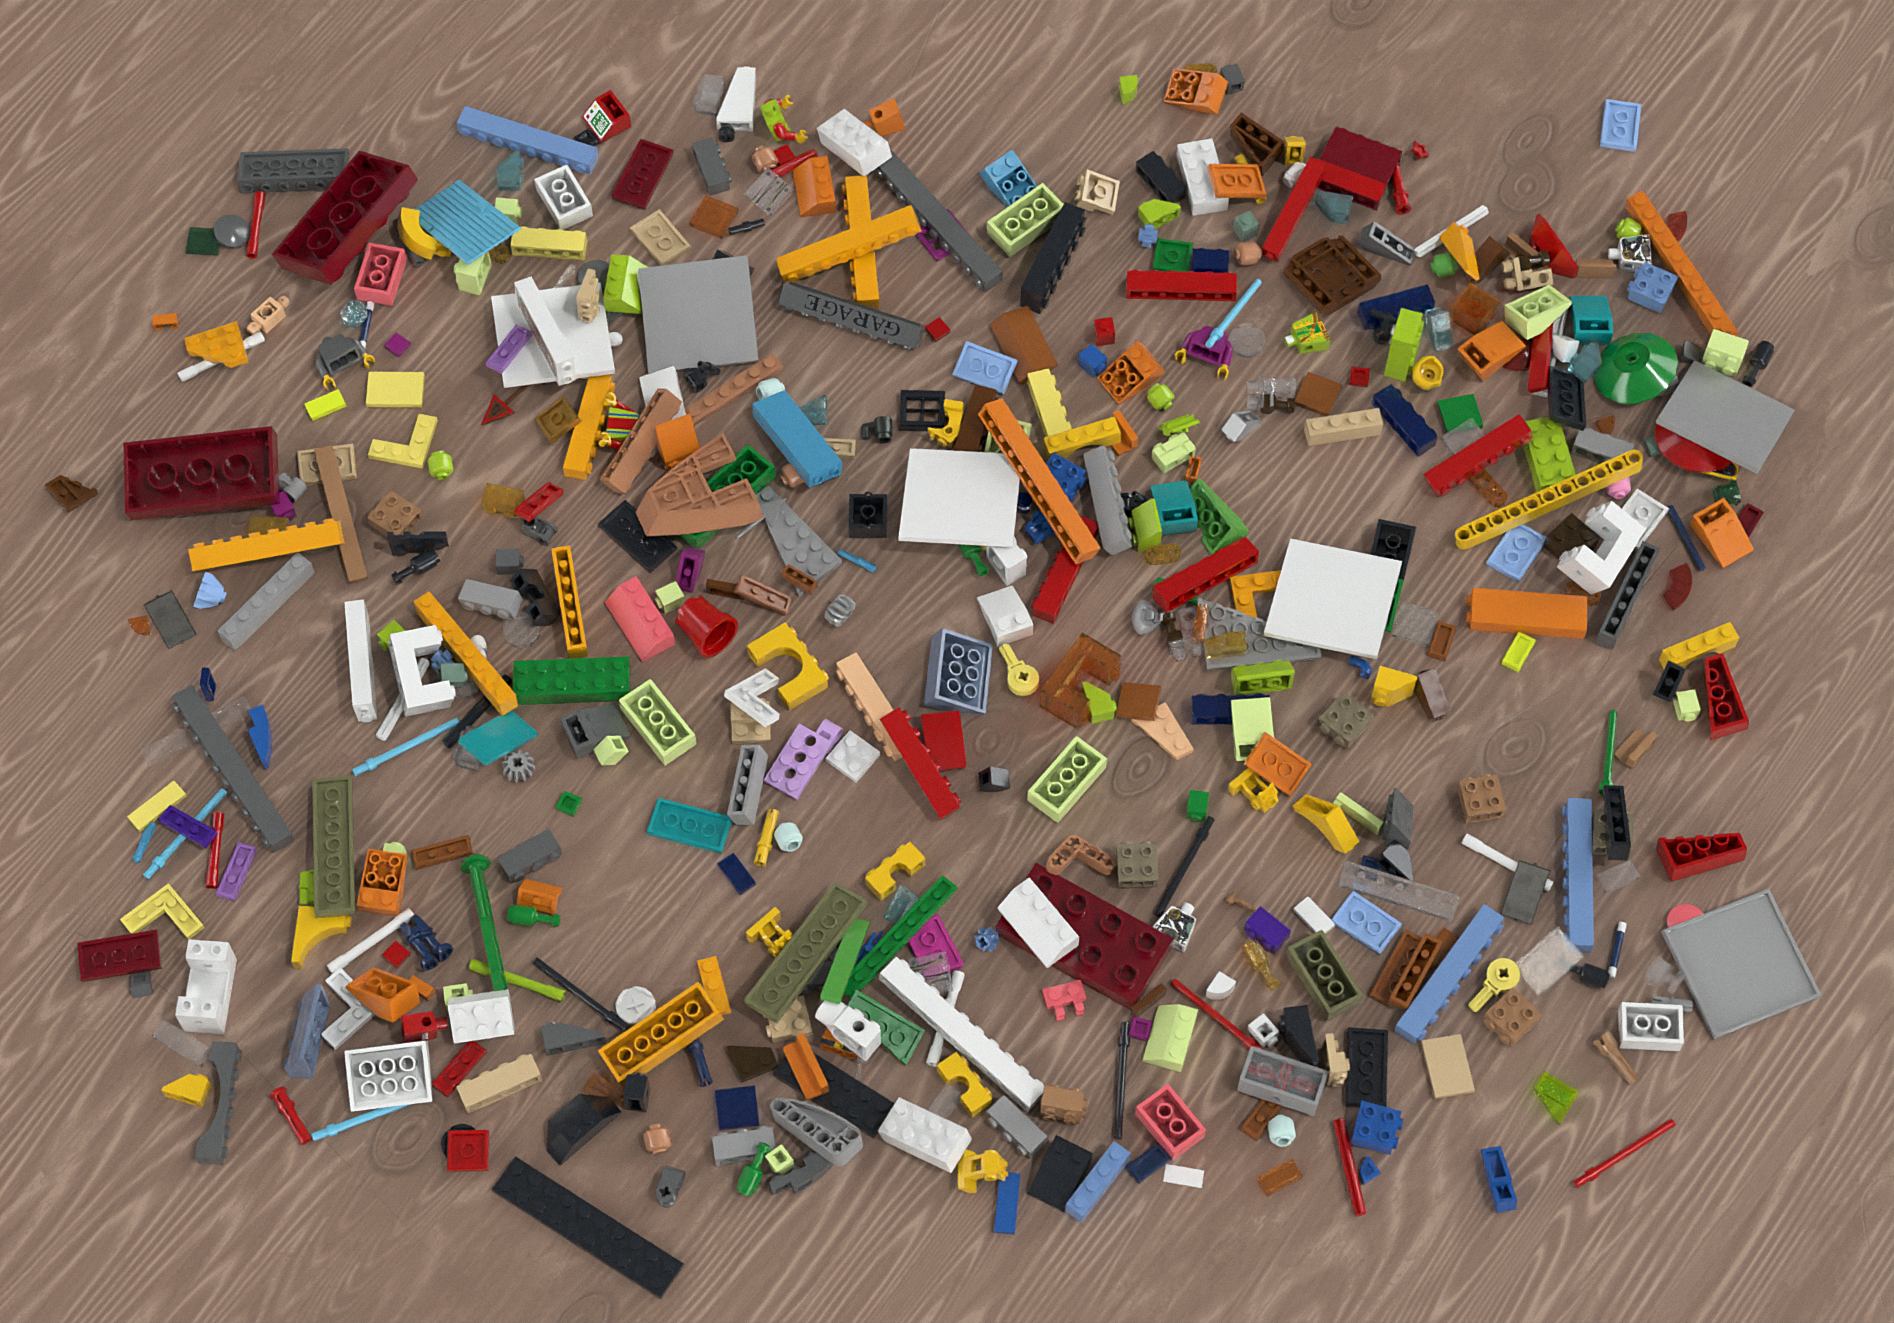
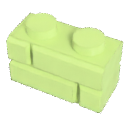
M1185 433L1174 434L1167 442L1163 444L1158 443L1154 446L1152 459L1162 473H1166L1189 460L1191 456H1195L1196 448Z

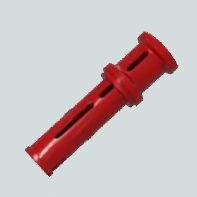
M1397 163L1391 176L1394 189L1392 197L1396 203V213L1403 215L1411 211V205L1408 203V192L1404 189L1400 164Z
M279 1087L272 1091L269 1097L275 1101L278 1106V1112L285 1116L300 1145H305L312 1140V1137L294 1109L295 1103L287 1095L286 1087Z

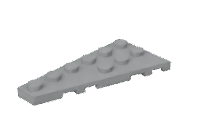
M769 485L755 495L760 505L781 500ZM784 503L773 527L764 518L785 567L789 564L819 582L842 564V560L786 503ZM795 586L798 596H802L805 591Z

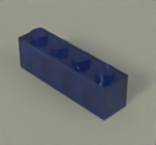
M1427 284L1360 302L1357 314L1364 330H1374L1381 326L1383 320L1370 316L1371 309L1383 313H1391L1396 318L1399 317L1401 308L1419 312L1425 316L1434 311L1435 300Z
M1390 384L1374 394L1372 405L1375 408H1379L1380 414L1417 457L1436 446L1437 433L1426 424L1423 416L1416 413L1413 405L1403 398L1398 388Z
M1241 693L1235 695L1216 694L1213 696L1197 694L1192 696L1191 701L1192 725H1231V700L1270 697V695L1261 693L1254 695Z

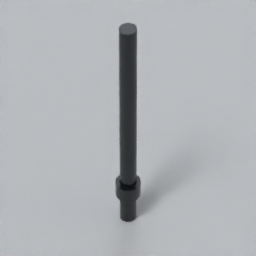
M1208 816L1202 828L1198 829L1195 841L1154 912L1155 916L1161 918L1202 842L1206 841L1209 836V830L1215 821L1214 818Z
M538 957L534 960L533 964L602 1015L605 1018L604 1020L610 1025L614 1024L623 1032L629 1029V1026L620 1020L616 1013L608 1011Z
M1121 1022V1034L1118 1037L1120 1049L1114 1126L1115 1140L1122 1139L1128 1047H1130V1037H1128L1129 1022Z

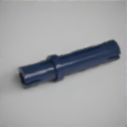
M698 1037L688 1044L687 1049L692 1055L700 1086L705 1087L707 1086L705 1078L708 1085H711L713 1080L711 1079L703 1053V1044L700 1043Z

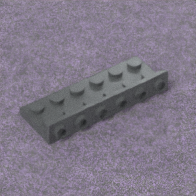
M349 148L241 152L238 172L240 192L326 190L349 163Z

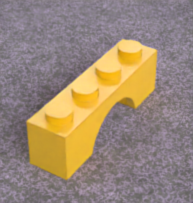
M1114 416L1044 437V449L1048 460L1053 453L1067 459L1075 450L1087 445H1103L1107 447L1120 443L1121 432Z
M1728 622L1663 649L1659 661L1664 669L1668 660L1686 668L1692 661L1712 652L1720 654L1735 648L1740 637L1731 622Z

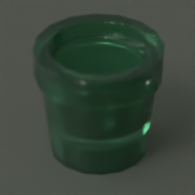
M1731 479L1728 483L1713 487L1714 501L1717 502L1724 498L1728 504L1737 506L1741 502V497L1736 480Z

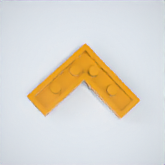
M1281 570L1231 577L1230 585L1235 610L1256 618L1253 594L1276 591Z
M713 956L698 960L697 964L704 990L721 1015L731 1013L717 957Z

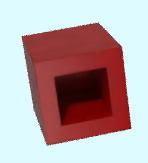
M1113 318L1094 319L1093 331L1096 346L1115 344Z

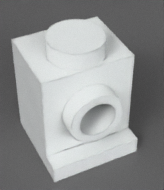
M1263 1013L1248 1025L1247 1033L1257 1040L1262 1048L1265 1046L1270 1048L1278 1041L1279 1030ZM1261 1033H1266L1267 1036L1264 1038Z

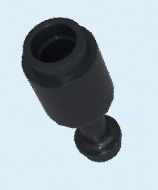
M1761 341L1757 344L1750 358L1752 368L1749 374L1743 378V383L1746 386L1752 387L1756 383L1755 377L1759 369L1763 370L1767 367L1774 354V345L1772 343Z
M427 549L410 560L411 565L398 573L394 571L391 576L396 584L402 583L401 579L414 572L422 575L436 567L437 563L441 561L434 549Z
M1560 957L1556 967L1560 971L1565 969L1578 974L1580 982L1599 989L1600 987L1606 988L1610 973H1607L1605 969L1589 963H1585L1583 967L1567 962L1566 958Z

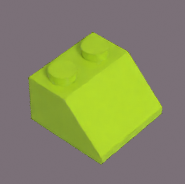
M1155 498L1133 509L1131 511V518H1128L1129 528L1133 529L1134 532L1132 535L1133 546H1137L1138 552L1160 549L1162 529Z

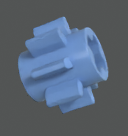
M1145 224V228H1140L1138 241L1143 242V247L1151 248V244H1156L1158 230H1154V225Z
M442 650L437 651L430 659L433 662L431 667L437 672L441 663H454L451 660L453 655L448 650L445 652Z
M982 927L978 930V934L974 936L976 938V946L982 949L983 952L987 949L990 952L996 949V945L1000 943L998 940L999 933L992 929V927L988 929Z

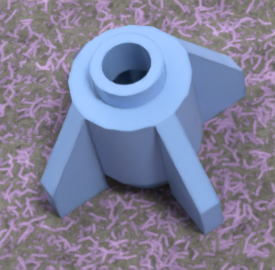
M205 572L193 607L203 609L218 606L219 602H224L226 592H223L224 587L213 574Z

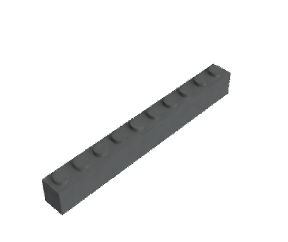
M891 150L892 157L874 170L877 177L885 181L887 188L896 193L901 203L904 202L907 206L912 205L920 224L923 227H929L931 236L934 239L938 238L945 251L949 250L952 259L957 264L960 263L963 271L974 279L978 288H982L987 292L1003 281L1002 270Z
M193 685L172 695L173 703L171 706L176 714H181L183 725L186 729H191L193 740L196 744H201L203 755L206 759H211L213 770L216 774H221L223 785L226 789L228 787L231 789L233 800L236 804L238 802L241 804L243 815L246 819H251L253 822L251 826L256 834L260 833L263 837L261 841L265 848H270L274 853L292 843L293 836L291 831Z

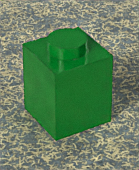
M1189 791L1186 819H1190L1193 822L1206 820L1209 792Z

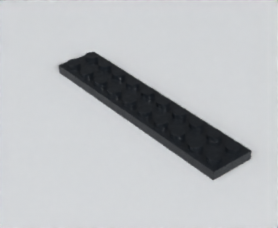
M516 1156L492 1188V1192L659 1299H662L684 1267V1263Z

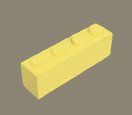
M522 226L520 227L521 230L512 235V255L585 260L587 247L586 232L578 230L564 231L561 229L548 230L544 228L534 229Z
M1049 368L1028 373L1027 384L1045 437L1071 430V424L1065 418L1067 416L1065 406H1061L1060 391H1056L1055 388L1056 379L1054 374L1051 375Z

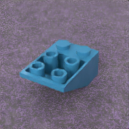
M1010 150L979 172L987 187L1007 207L1037 187L1013 150Z

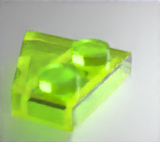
M1546 1071L1542 1073L1533 1089L1558 1125L1562 1123L1580 1092Z

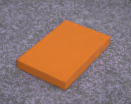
M1209 164L1207 167L1216 198H1265L1267 195L1258 164Z
M1266 732L1262 734L1243 763L1244 766L1269 783L1273 782L1276 788L1290 797L1312 765Z

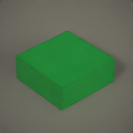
M564 791L556 805V810L574 817L582 802V798Z

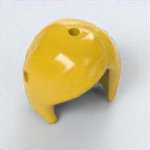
M1423 356L1414 364L1412 379L1418 387L1429 391L1438 388L1442 384L1443 366L1435 356Z

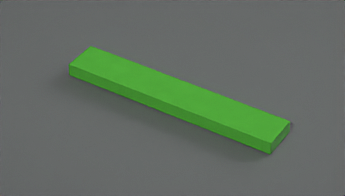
M856 919L843 936L820 999L840 1004L867 934L869 921Z

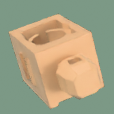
M285 295L279 297L276 301L269 297L251 313L253 322L248 325L247 331L253 335L261 329L267 334L286 317L284 309L289 305V299Z

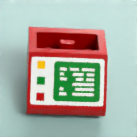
M611 90L595 98L582 116V119L600 143L631 127L630 114Z

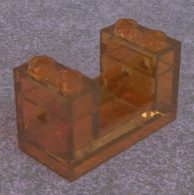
M1082 632L1040 690L1039 707L1079 730L1081 725L1085 726L1088 722L1091 707H1089L1090 699L1075 691V688L1086 673L1108 686L1113 681L1116 682L1121 674V655Z

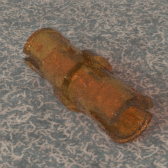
M1198 604L1196 607V619L1193 621V626L1195 627L1194 643H1198L1199 636L1200 644L1205 643L1209 606L1206 604L1203 605V611L1201 608L1202 604Z

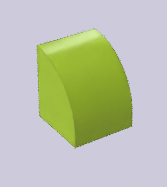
M1137 75L1119 77L1122 105L1131 102L1135 98L1138 86Z

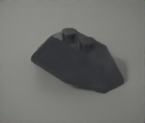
M578 1094L548 1120L547 1152L561 1166L618 1117L622 1111L609 1097Z

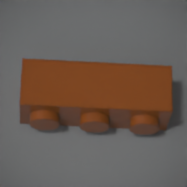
M789 564L781 573L783 579L810 595L818 587V581Z

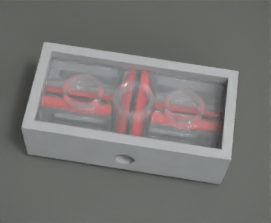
M1251 1046L1239 1079L1237 1091L1315 1116L1329 1071Z

